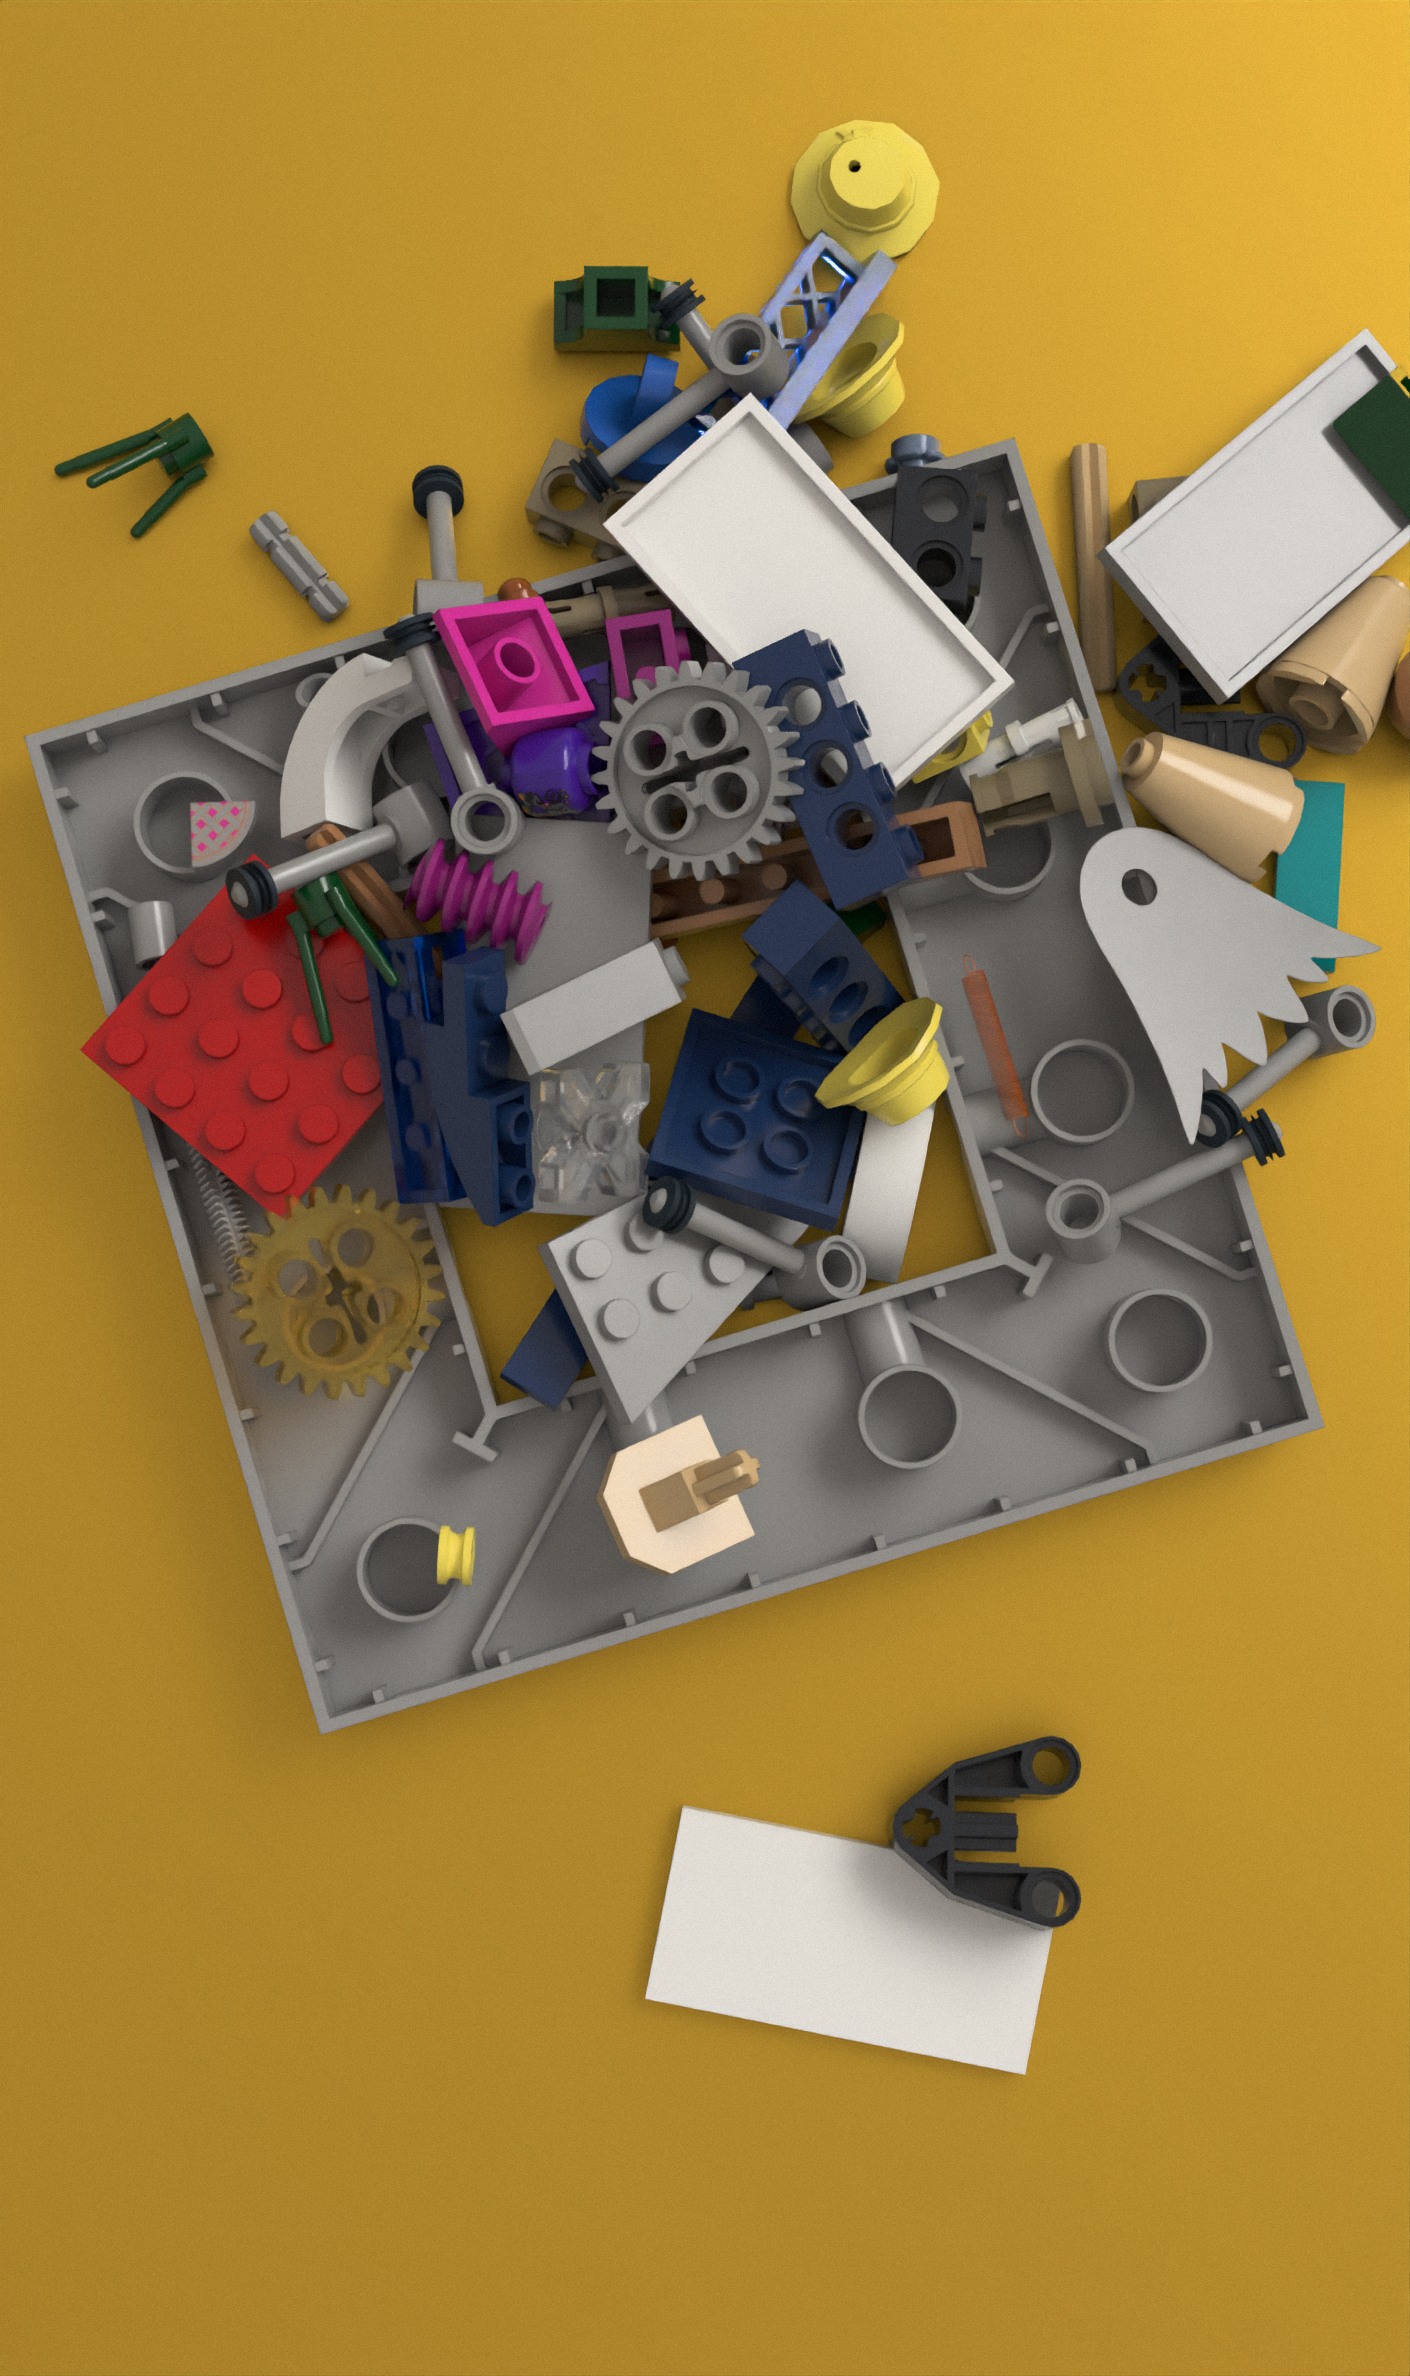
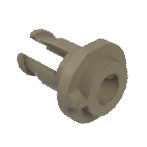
M1090 718L1058 727L1062 744L1061 748L1006 764L990 775L979 778L976 773L969 776L973 798L978 814L981 813L987 839L994 837L995 831L1000 829L1027 827L1080 810L1087 829L1104 824L1100 808L1115 802Z

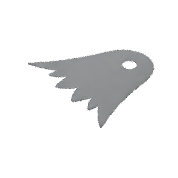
M1127 827L1110 832L1098 840L1089 850L1080 870V901L1087 924L1132 1002L1154 1047L1173 1094L1180 1120L1190 1145H1193L1200 1121L1203 1069L1222 1088L1227 1086V1064L1221 1044H1226L1249 1061L1265 1066L1267 1063V1046L1262 1023L1257 1012L1266 1017L1284 1022L1306 1023L1308 1021L1307 1012L1289 983L1287 976L1305 982L1324 983L1329 980L1328 976L1311 958L1355 957L1381 950V947L1337 930L1294 910L1248 884L1193 846L1160 830L1145 827ZM1138 869L1152 877L1157 889L1153 902L1148 905H1137L1125 896L1122 890V878L1126 872Z

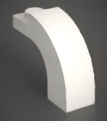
M362 653L338 669L312 699L294 733L284 765L280 794L281 839L306 846L305 842L309 836L325 823L337 826L346 838L373 828L372 781L378 758L389 738L401 725L429 711L407 656L396 658L391 663ZM440 667L453 701L460 698L458 673Z
M936 1100L920 1114L903 1124L889 1126L866 1111L841 1236L852 1240L860 1249L865 1260L866 1278L892 1284H897L918 1197Z

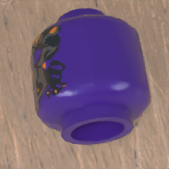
M575 727L550 728L524 735L515 741L511 756H506L503 760L501 774L506 793L515 796L521 809L531 816L543 817L583 812L591 805L595 795L600 794L604 788L603 784L591 782L592 775L605 771L604 760L592 754V748L599 746L594 741L590 742L585 733Z

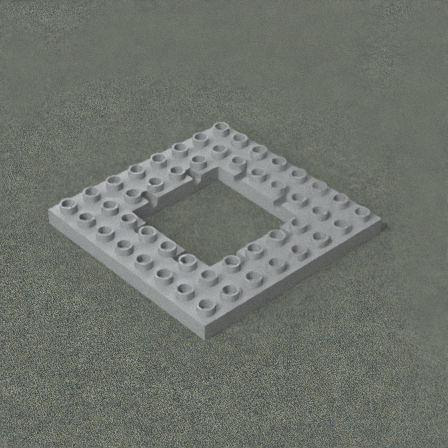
M1015 437L918 466L978 471L976 492L988 493L984 532H973L971 556L983 558L979 597L967 596L963 615L954 614L1015 681V687L989 709L993 719V727L989 728L990 735L988 741L1006 733V725L1016 720L1022 725L1066 703V700L1072 698L1082 713L1083 718H1090L1115 803L1101 807L1100 810L1104 824L1089 829L1086 827L1080 810L1027 827L1000 829L995 831L994 837L987 839L981 813L978 814L973 794L967 786L958 765L917 784H914L913 780L910 779L897 791L898 798L890 802L895 814H902L954 801L974 803L987 868L908 885L884 896L885 914L887 915V921L911 999L916 1000L927 996L943 1008L934 1040L939 1046L938 1052L946 1065L950 1080L941 1096L946 1112H950L957 1131L962 1151L960 1157L991 1255L705 1342L630 1425H619L597 1375L574 1382L555 1412L530 1396L500 1404L471 1304L467 1301L456 1265L458 1261L442 1208L439 1207V1198L404 1082L282 1222L278 1221L238 1185H234L235 1188H238L236 1193L238 1194L237 1196L240 1195L241 1198L239 1200L243 1204L241 1207L245 1210L243 1215L248 1219L246 1221L247 1225H250L249 1231L252 1232L251 1240L255 1241L253 1244L254 1247H257L256 1253L260 1256L258 1262L262 1263L260 1266L261 1269H264V1276L262 1277L266 1276L265 1284H269L268 1290L271 1291L270 1299L264 1300L257 1305L254 1304L246 1310L237 1309L239 1303L234 1301L237 1296L232 1294L234 1288L229 1285L232 1281L228 1280L227 1276L230 1274L225 1272L227 1266L222 1263L225 1259L221 1258L220 1254L223 1252L218 1250L220 1244L215 1241L218 1237L214 1236L213 1232L215 1229L211 1228L213 1222L208 1219L211 1215L207 1214L206 1210L209 1208L204 1206L206 1200L201 1197L204 1193L199 1190L202 1186L197 1184L199 1179L194 1175L197 1171L192 1168L195 1164L190 1162L192 1157L188 1155L190 1150L185 1146L187 1142L131 1095L320 1735L1325 1427L1242 1161L1119 1219L1121 1222V1239L1118 1247L1108 1258L1095 1264H1079L1068 1259L1061 1252L1046 1219L1045 1210L1049 1196L1059 1185L1066 1181L1088 1179L1101 1185L1107 1194L1110 1195L1210 1147L1203 1145L1196 1138L1193 1145L1189 1144L1173 1094L1154 1047L1132 1002L1098 946L1081 907L1079 893L1080 870L1089 850L1108 833L1122 828L1137 826ZM897 473L840 490L880 535L891 544ZM943 496L931 497L922 504L925 514L937 522L950 521L958 514L955 504ZM623 555L530 584L532 590H535L539 596H542L544 602H552L596 594V588L611 585L613 590L645 586L646 584H652V582L628 555ZM939 560L925 561L917 568L919 577L929 586H944L953 579L950 568ZM497 594L484 597V603L499 602ZM676 609V619L672 621L674 631L686 629L691 661H698L703 673L708 663L705 645L707 643ZM390 626L24 736L107 1018L149 972L138 970L135 965L127 910L130 907L149 901H166L171 903L177 937L179 938L225 886L227 872L230 869L243 865L253 853L270 868L310 853L305 845L281 839L280 794L284 765L294 733L304 714L295 697L296 689L308 676L316 673H329L333 675L343 665L362 653L392 663L396 658L392 657L390 650L395 645L388 646L393 639H385L383 631ZM603 633L563 640L577 671L608 660L611 662L607 638L604 637ZM432 646L439 666L458 673L446 646ZM611 666V721H621L619 711L613 703L617 696ZM460 676V698L454 700L458 713L474 707ZM429 711L401 725L385 744L373 775L372 809L377 803L392 793L413 783L430 780L451 819L452 810L422 726L433 722ZM719 711L713 712L707 725L708 735L716 745L725 736ZM743 747L737 752L719 760H699V766L693 770L649 782L646 786V791L651 795L657 790L666 787V785L675 782L696 781V776L701 772L719 766L732 765L747 759L749 750L747 747ZM665 757L651 760L658 767L662 764ZM820 769V774H821V776L826 775V774ZM737 774L729 783L728 796H739L740 800H744L747 797V787L744 780ZM676 797L670 805L669 817L671 822L687 817L686 806L679 797ZM255 800L258 803L257 820L252 833L244 844L221 865L195 871L192 868L190 803ZM612 809L613 821L618 816L615 809ZM372 811L373 827L378 826V821ZM860 812L854 814L857 824L871 821L870 817L866 819ZM455 845L445 851V861L451 862L454 859ZM389 850L367 858L366 861L404 903L419 865L402 869L396 855ZM1138 869L1130 870L1124 874L1122 890L1131 902L1137 905H1148L1153 902L1157 890L1154 880L1149 874ZM309 881V882H307V883H304V884H302V885H299V886L295 887V889L298 890L299 888L303 887L304 885H306V884H308V883H310V882H312V881ZM354 902V904H355L356 908L359 910V912H360L362 915H365V914L363 913V911H362V910L356 905V903ZM348 928L343 929V930L346 931L351 937H353V935L350 933V931L348 930ZM964 955H969L972 958L975 964L976 971L985 970L983 973H986L984 976H986L985 979H987L990 991L988 992H991L990 995H993L991 998H994L992 1001H994L993 1004H995L994 1007H996L997 1014L999 1017V1019L997 1020H1000L999 1023H1002L1000 1026H1003L1001 1029H1003L1002 1032H1004L1003 1035H1005L1007 1044L1005 1045H1008V1047L1006 1048H1009L1008 1051H1011L1009 1054H1011L1010 1057H1012L1011 1060H1013L1015 1069L1013 1070H1016V1072L1014 1073H1017V1075L1015 1076H1019L1017 1079H1019L1018 1082H1020L1019 1085H1021L1020 1088H1022L1023 1094L1021 1095H1024V1097L1022 1098H1025V1100L1023 1101H1027L1025 1104H1027L1026 1107H1028L1027 1110H1029L1028 1113H1030V1115L1025 1118L1028 1128V1133L1025 1138L1020 1136L1026 1135V1125L1024 1121L1025 1116L1014 1118L1015 1126L1020 1135L1017 1133L1014 1127L1013 1119L1006 1121V1119L1023 1115L1024 1113L1012 1115L1005 1118V1116L1021 1112L1024 1109L1004 1114L1012 1110L1020 1109L1022 1106L1003 1111L1004 1109L1018 1106L1021 1103L1001 1108L1009 1104L1017 1103L1020 1100L1000 1105L1001 1103L1015 1100L1016 1098L999 1102L1000 1100L1015 1096L1017 1094L998 1099L999 1097L1011 1094L1013 1092H1009L999 1096L998 1094L1007 1092L1015 1088L1007 1089L997 1093V1091L1011 1087L1013 1085L1006 1086L996 1090V1088L1010 1084L1012 1082H1008L999 1086L995 1085L1006 1082L1011 1079L1003 1080L997 1083L994 1082L1010 1077L1012 1075L992 1080L993 1078L1000 1077L1008 1073H1004L995 1077H991L992 1075L1002 1073L1009 1069L990 1074L991 1072L1006 1068L1008 1066L990 1071V1069L996 1068L1007 1063L999 1064L997 1066L989 1068V1066L1001 1063L1006 1060L998 1061L989 1065L988 1063L1002 1059L1004 1057H1000L991 1061L987 1060L1001 1056L1005 1053L995 1055L990 1058H986L987 1056L1002 1052L1004 1050L997 1051L988 1055H985L986 1053L1001 1049L1003 1047L983 1052L984 1050L994 1048L1002 1044L982 1049L983 1047L998 1043L1000 1041H996L982 1046V1044L997 1040L999 1038H995L981 1043V1041L993 1038L1000 1034L993 1035L988 1038L980 1040V1038L997 1033L999 1031L979 1036L980 1034L990 1032L998 1028L978 1033L979 1031L992 1028L997 1025L977 1030L980 1027L987 1026L995 1022H991L979 1027H976V1025L986 1023L994 1019L974 1024L975 1022L988 1019L993 1016H988L976 1021H973L974 1019L992 1014L994 1012L973 1018V1016L985 1013L993 1009H989L972 1015V1013L987 1009L991 1006L984 1007L982 1009L971 1012L972 1009L982 1007L990 1003L970 1008L971 1006L984 1003L989 1000L969 1005L972 1002L983 1000L988 997H983L981 999L968 1002L971 999L978 998L986 994H982L977 997L967 999V997L980 994L985 991H981L966 996V994L968 993H965V991L970 989L964 990V988L975 984H979L984 981H980L963 987V985L967 983L962 984V982L966 980L961 979L971 975H975V973L968 974L966 972L963 963ZM965 956L967 971H975L971 959ZM978 978V979L973 980V981H970V982L978 981V980H980V979H982V978ZM981 984V985L975 986V987H973V988H977V987L983 986V985H985V984ZM986 987L979 988V989L974 990V991H971V992H975V991H978V990H982V989H984V988H986ZM1203 1069V1093L1210 1089L1219 1090L1217 1082ZM1082 1215L1072 1222L1070 1228L1084 1229L1096 1220L1097 1215ZM702 1415L720 1457L737 1449H744L751 1458L757 1457L760 1462L761 1468L757 1470L758 1483L754 1487L737 1494L755 1535L673 1574L663 1576L623 1559L596 1497L612 1454ZM442 1525L450 1526L451 1530L458 1534L463 1533L466 1527H475V1559L471 1586H462V1582L457 1578L449 1579L446 1585L437 1584L438 1545Z

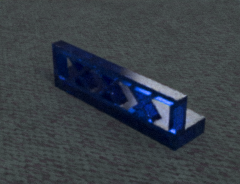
M822 229L813 235L757 316L767 324L786 354V350H794L789 357V373L783 386L773 395L759 401L785 431L898 267L880 249L859 263ZM819 255L844 277L834 292H816L812 265ZM800 285L801 293L793 294L797 286ZM818 304H826L820 312ZM803 305L807 333L803 338L784 339L780 316L781 309L784 306ZM760 349L747 352L741 358L739 365L748 364L750 354L752 352H759ZM730 388L687 422L703 435L718 422L709 413L719 399L739 398L741 401L744 398Z
M457 928L452 933L437 931L415 936L374 940L400 979L397 987L393 988L387 985L363 951L399 1204L441 1203L466 1198L468 1196L452 1163L436 1113L426 1063L423 1022L444 1014L443 980L440 981L435 976L432 947L442 946L444 961L465 953L466 945L463 928Z

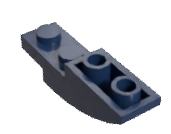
M481 946L442 961L444 1014L423 1022V1031L432 1097L452 1163L482 1223L495 1227L534 1208L533 1195L536 1181L532 1172L531 1139L534 1117L530 1106V1082L508 1078L510 1047L507 1041V1029L500 1014L506 1011V998L508 994L504 950Z

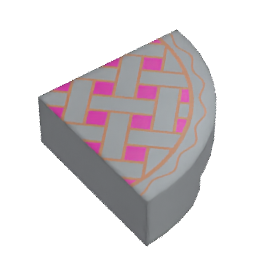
M255 800L190 803L192 868L195 871L221 865L244 844L252 833L257 820L258 803Z

